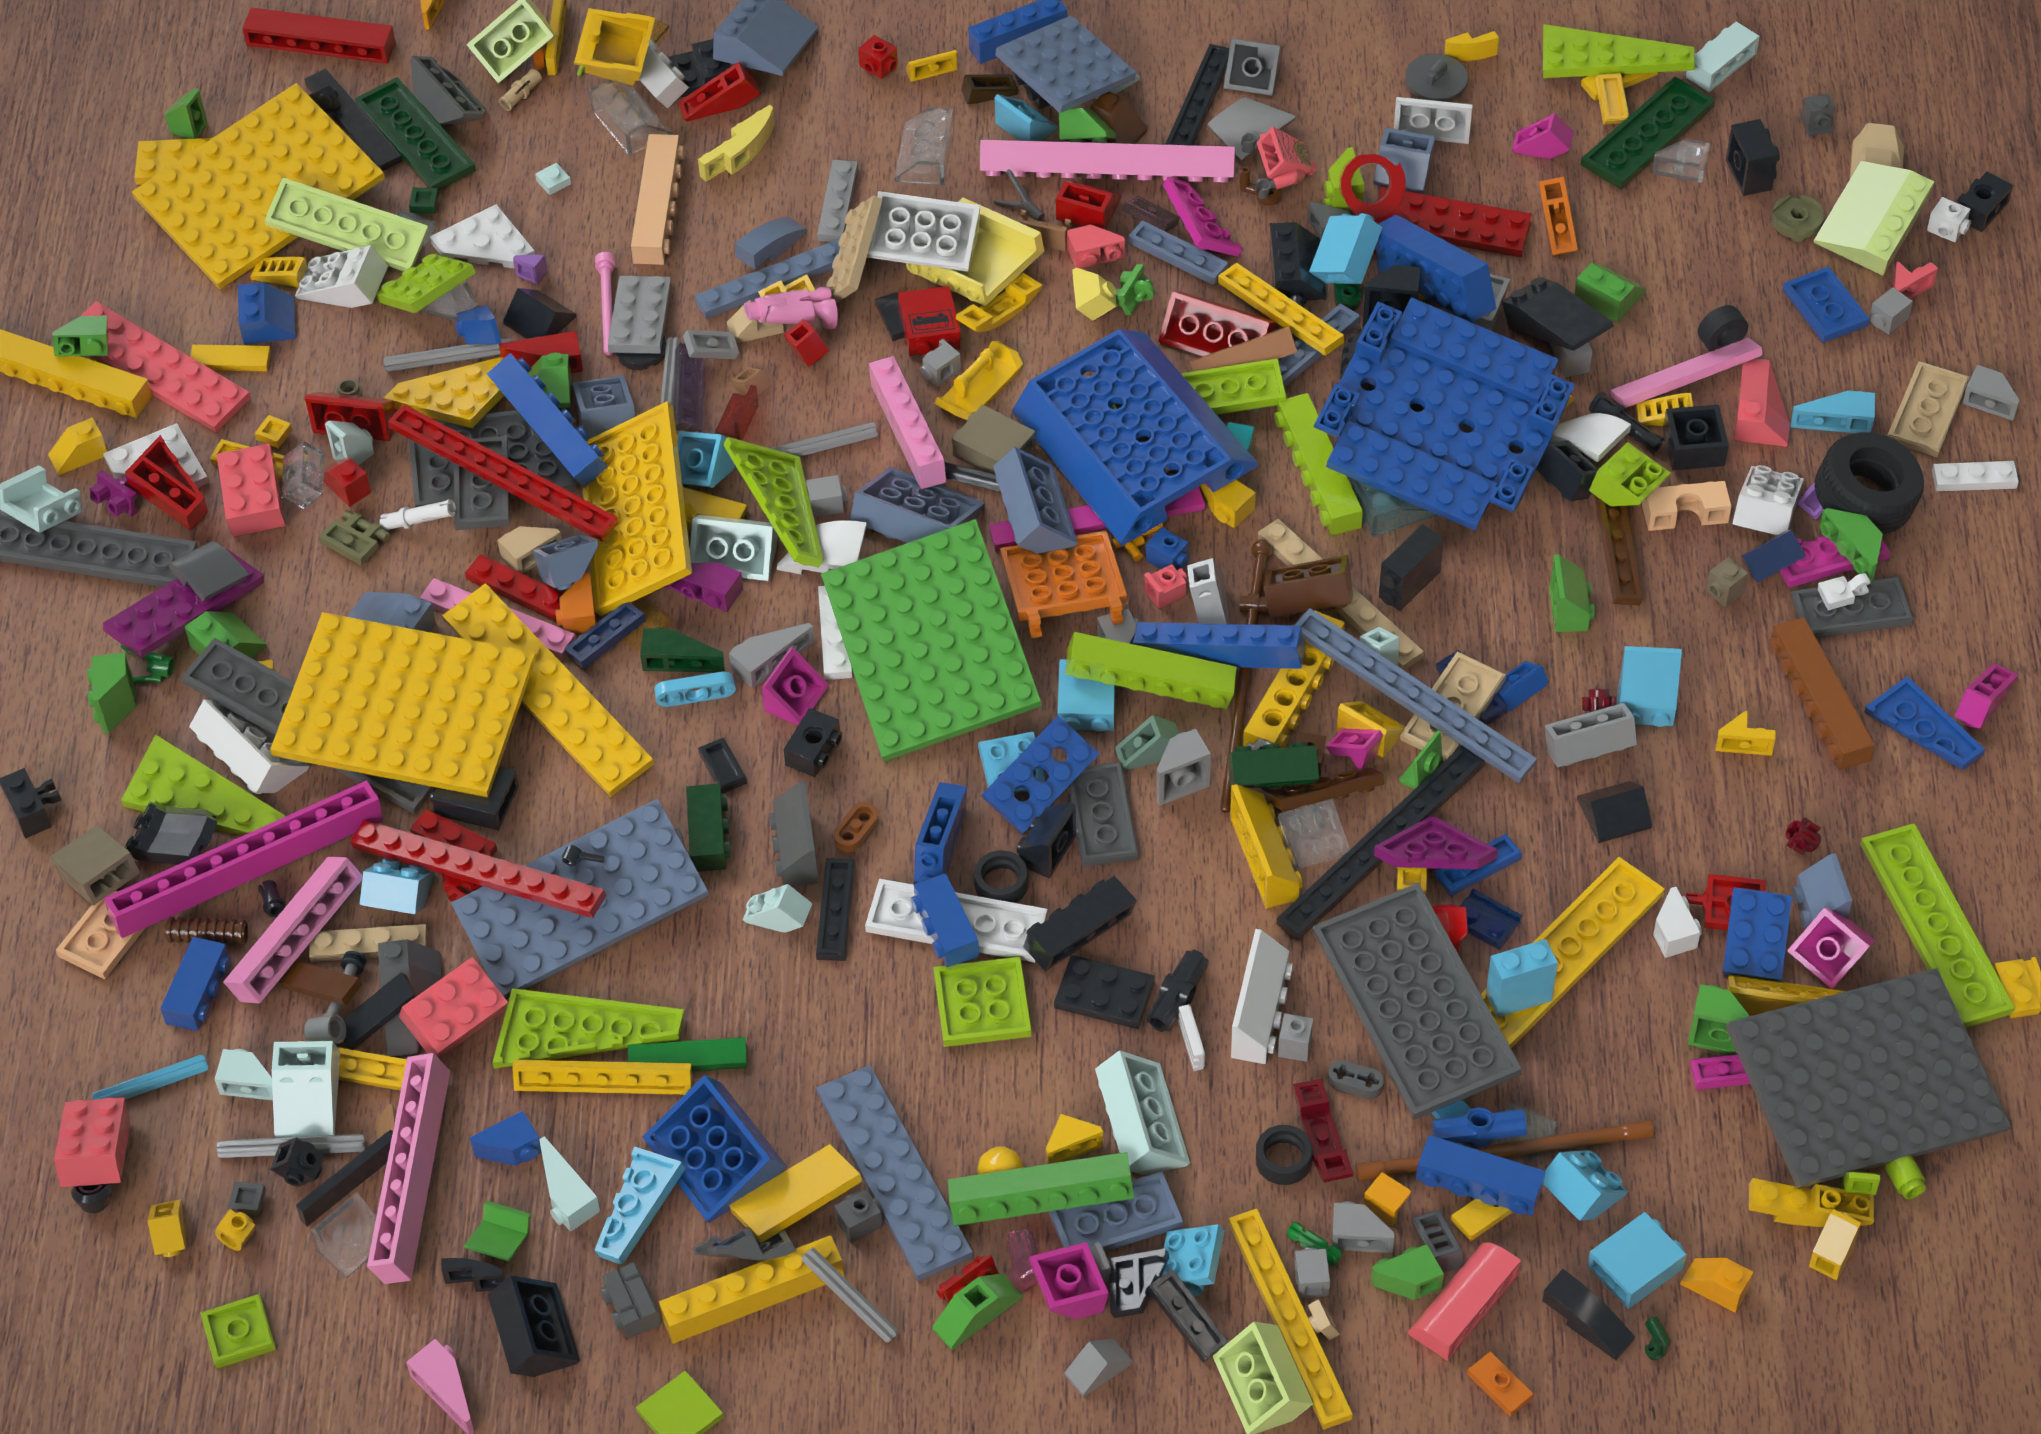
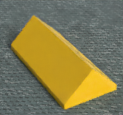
M1728 974L1727 990L1731 991L1749 1016L1846 992Z

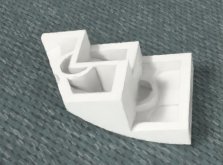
M1587 414L1559 423L1550 443L1567 441L1578 452H1582L1594 461L1599 462L1630 432L1631 424L1608 414Z
M832 521L816 525L823 556V562L820 567L817 568L794 562L788 552L777 564V570L802 574L803 569L825 573L829 569H836L858 561L866 531V522Z

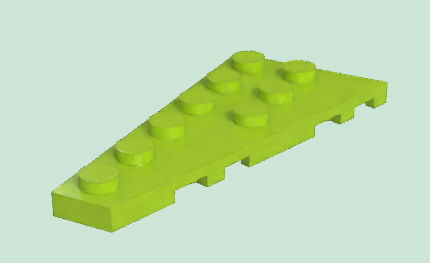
M1543 24V78L1695 70L1693 46Z
M727 437L723 446L794 562L819 568L823 562V556L800 456Z
M156 734L121 799L123 807L142 812L145 811L150 801L153 803L156 801L171 807L208 810L217 815L216 819L218 822L214 830L237 836L246 835L286 817Z
M512 988L492 1062L493 1068L512 1066L514 1060H555L628 1048V1045L677 1041L680 1038L685 1017L684 1009Z

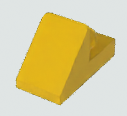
M1744 711L1718 730L1715 751L1772 756L1776 730L1747 728V711Z

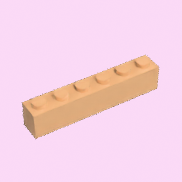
M648 135L631 243L633 264L664 265L665 254H670V239H668V235H673V220H671V216L675 217L676 202L674 198H678L679 184L676 181L681 179L682 166L679 162L684 161V146L680 145L679 135Z

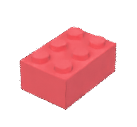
M270 443L217 454L225 516L232 537L286 526L277 465Z
M471 957L402 1006L399 1018L427 1054L434 1053L440 1059L504 1013L508 1001L475 959Z
M125 1097L65 1102L54 1157L60 1187L121 1183L131 1126Z

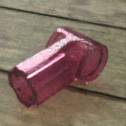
M1028 1229L1012 1231L1008 1234L1007 1240L1013 1266L1009 1269L1008 1276L1013 1286L1022 1293L1038 1284L1029 1262V1257L1037 1255L1038 1252L1033 1232Z

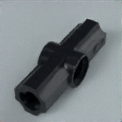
M1194 949L1186 951L1173 974L1168 973L1164 978L1159 990V997L1147 1015V1022L1154 1029L1160 1032L1169 1031L1180 1013L1179 1007L1191 1004L1196 993L1197 984L1209 966V960L1204 957L1203 953Z

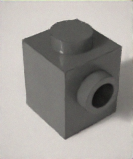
M866 1189L859 1193H852L842 1202L834 1205L836 1222L850 1243L882 1227L881 1214L884 1213L882 1205L876 1197L872 1199Z

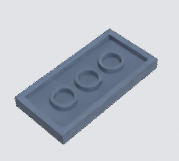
M1163 1172L1133 1180L1134 1199L1049 1211V1216L1062 1248L1087 1242L1090 1249L1094 1243L1099 1242L1104 1252L1166 1233L1167 1231L1182 1228L1183 1219Z

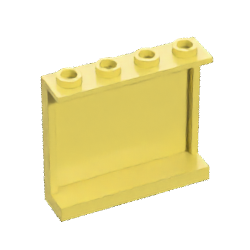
M966 198L958 201L960 203L979 205ZM980 205V225L968 272L906 263V267L913 274L924 277L930 282L937 283L943 287L949 286L951 292H956L971 301L986 306L1044 252L1041 232Z

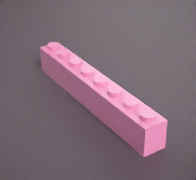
M434 1053L407 1057L367 1267L384 1284L412 1280L450 1076V1070Z

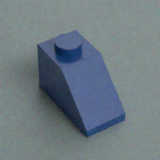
M487 305L456 313L458 322L454 323L458 337H463L466 344L502 343L496 319Z
M523 1110L469 1138L473 1154L476 1158L515 1166L522 1162L531 1161L542 1152L539 1136Z

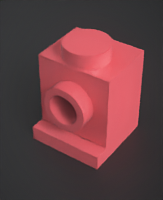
M1171 564L1153 574L1149 572L1144 574V592L1158 609L1186 596L1188 578L1183 569L1176 570Z

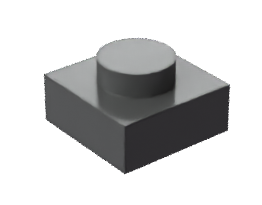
M235 1181L228 1210L231 1209L236 1213L242 1212L250 1216H259L266 1192L264 1184Z

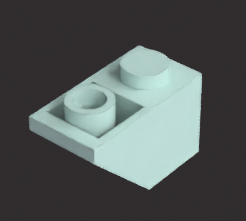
M789 884L752 896L746 904L747 910L743 921L786 933L803 927L813 903Z

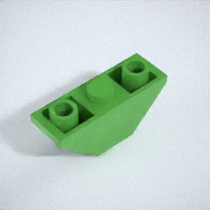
M1829 508L1823 510L1819 527L1822 534L1835 544L1839 553L1853 564L1858 574L1866 573L1870 582L1873 581L1882 541V532L1866 515Z
M1004 1274L979 1276L953 1296L932 1326V1330L952 1351L1022 1299L1023 1294Z

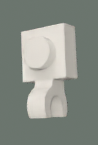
M1866 573L1855 576L1849 582H1847L1845 576L1818 583L1817 590L1827 610L1853 604L1855 596L1867 594L1869 590L1866 585L1870 584V580Z

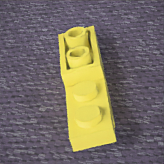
M768 105L748 119L738 123L731 129V139L723 142L720 146L698 159L700 177L705 182L725 170L731 175L735 174L761 151L775 125L773 107Z

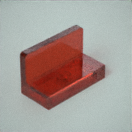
M750 385L746 396L737 393L732 394L715 430V434L743 440L759 405L757 386Z

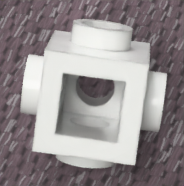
M1942 197L1931 212L1927 231L1956 242L1961 234L1965 235L1970 227L1971 220H1968L1970 208Z

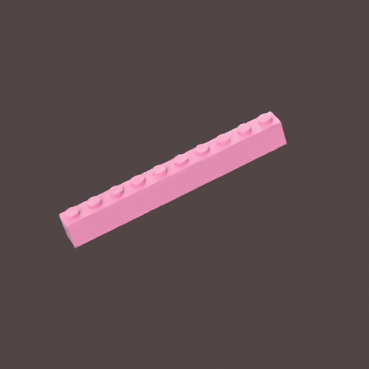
M981 140L980 171H986V176H1001V171L1010 169L1015 177H1026V172H1036V177H1051V173H1061V178H1077V173H1087L1088 179H1102V174H1112V179L1127 180V175H1137V180H1152L1153 175L1163 176V181L1167 177L1178 180V176H1188V181L1203 182V177H1213V182H1229V177L1234 178L1235 147L1014 140Z

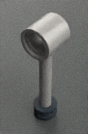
M347 951L341 962V967L344 969L343 974L350 976L361 974L367 963L366 957L356 951ZM331 1002L326 1014L309 1018L304 1029L306 1040L333 1041L334 1044L342 1043L346 1036L345 1022L338 1015L342 1005Z

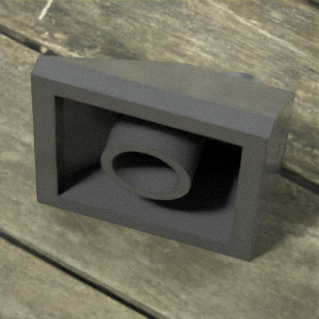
M1231 38L1224 88L1273 96L1280 72L1284 46Z

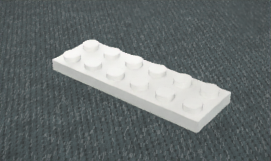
M879 879L865 924L866 932L929 944L934 942L932 936H927L924 932L921 913L916 914L913 909L911 897L914 896V885ZM955 892L978 939L979 953L1006 958L1020 957L1022 961L1035 963L1033 957L1023 947L1027 937L1026 932L1033 924L1037 922L1042 924L1047 920L1048 909Z

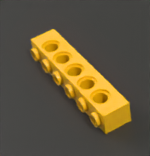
M1317 612L1344 630L1345 622ZM1304 640L1305 653L1301 669L1281 668L1244 730L1243 746H1246L1249 742L1254 745L1261 738L1263 741L1279 744L1280 748H1285L1290 730L1297 728L1300 721V713L1303 709H1308L1312 700L1311 694L1314 689L1318 690L1321 687L1325 670H1330L1335 660Z

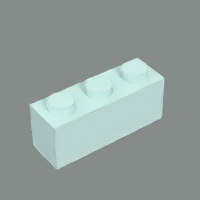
M1735 22L1729 28H1724L1719 36L1712 41H1708L1698 53H1694L1695 70L1687 71L1686 78L1707 92H1710L1757 54L1759 35L1738 22Z

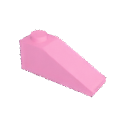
M434 1339L406 1362L410 1377L467 1434H473L474 1429L456 1365L458 1357L448 1345L443 1347Z

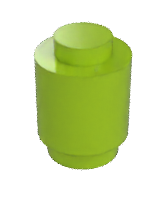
M1904 1156L1886 1164L1885 1171L1898 1194L1903 1195L1905 1199L1916 1198L1926 1190L1924 1184L1926 1179L1913 1156Z

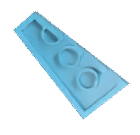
M634 1146L631 1154L633 1158L631 1166L626 1168L622 1178L624 1180L623 1187L620 1193H616L613 1201L615 1206L613 1213L610 1217H607L595 1248V1252L600 1258L621 1265L624 1264L686 1169L681 1161Z

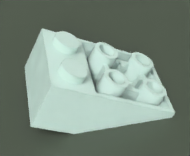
M333 1041L274 1042L272 1088L275 1138L335 1135L340 1051Z

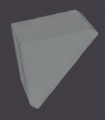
M1114 1339L1089 1341L1064 1372V1375L1081 1396L1085 1397L1132 1365L1133 1361Z

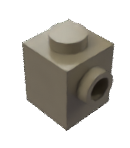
M1728 557L1709 571L1706 592L1726 608L1745 593L1748 572Z

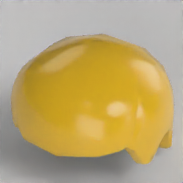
M998 1146L989 1149L979 1158L977 1174L1025 1167L1018 1153L1005 1146Z

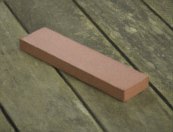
M1285 327L1191 360L1189 364L1192 371L1280 359L1297 353V349L1290 328Z

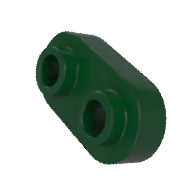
M1332 283L1336 306L1342 304L1352 311L1359 308L1361 304L1360 284Z

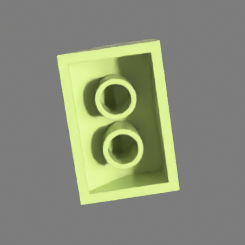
M518 0L472 39L467 46L497 83H500L555 35L545 16L532 0Z
M1254 1321L1213 1355V1359L1247 1434H1257L1292 1422L1313 1405L1278 1325Z

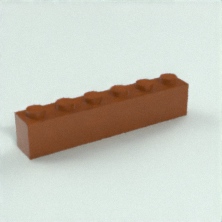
M1802 617L1774 625L1771 638H1769L1770 649L1773 654H1777L1782 672L1789 676L1794 694L1801 698L1806 716L1811 717L1818 738L1823 739L1826 744L1829 758L1835 761L1839 770L1870 762L1875 744L1805 618Z

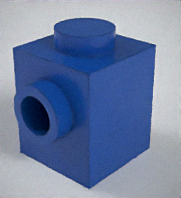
M1161 527L1146 544V561L1159 569H1163L1171 564L1176 570L1179 568L1183 569L1190 558L1188 554L1189 542Z

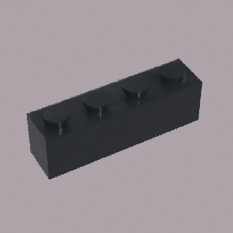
M1115 875L1107 881L1100 880L1092 887L1089 893L1077 895L1070 902L1069 906L1063 910L1061 908L1056 909L1050 914L1048 920L1042 924L1040 922L1033 924L1026 932L1027 937L1023 947L1046 972L1130 916L1137 900Z

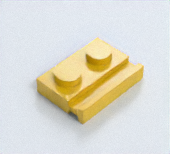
M2031 957V960L2026 961L2019 959L1994 963L1993 968L2015 1007L2012 1014L2009 1015L2010 1019L2039 1014L2041 1012V970L2036 957Z

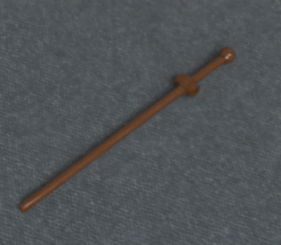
M1263 539L1253 543L1251 553L1255 557L1251 593L1248 596H1240V612H1248L1247 625H1257L1258 615L1260 613H1268L1269 611L1266 597L1261 596L1266 559L1271 557L1273 548L1268 541ZM1240 667L1228 755L1234 752L1235 747H1240L1251 668ZM1228 759L1220 805L1223 813L1230 812L1231 806Z

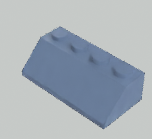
M1017 447L1012 448L993 468L996 474V482L1002 493V501L1007 509L1008 520L1012 525L1015 535V542L1020 548L1030 550L1036 554L1076 546L1078 542L1053 465Z

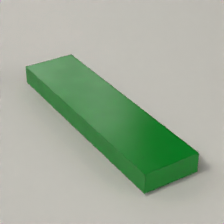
M746 1037L628 1045V1062L690 1063L692 1071L747 1068Z

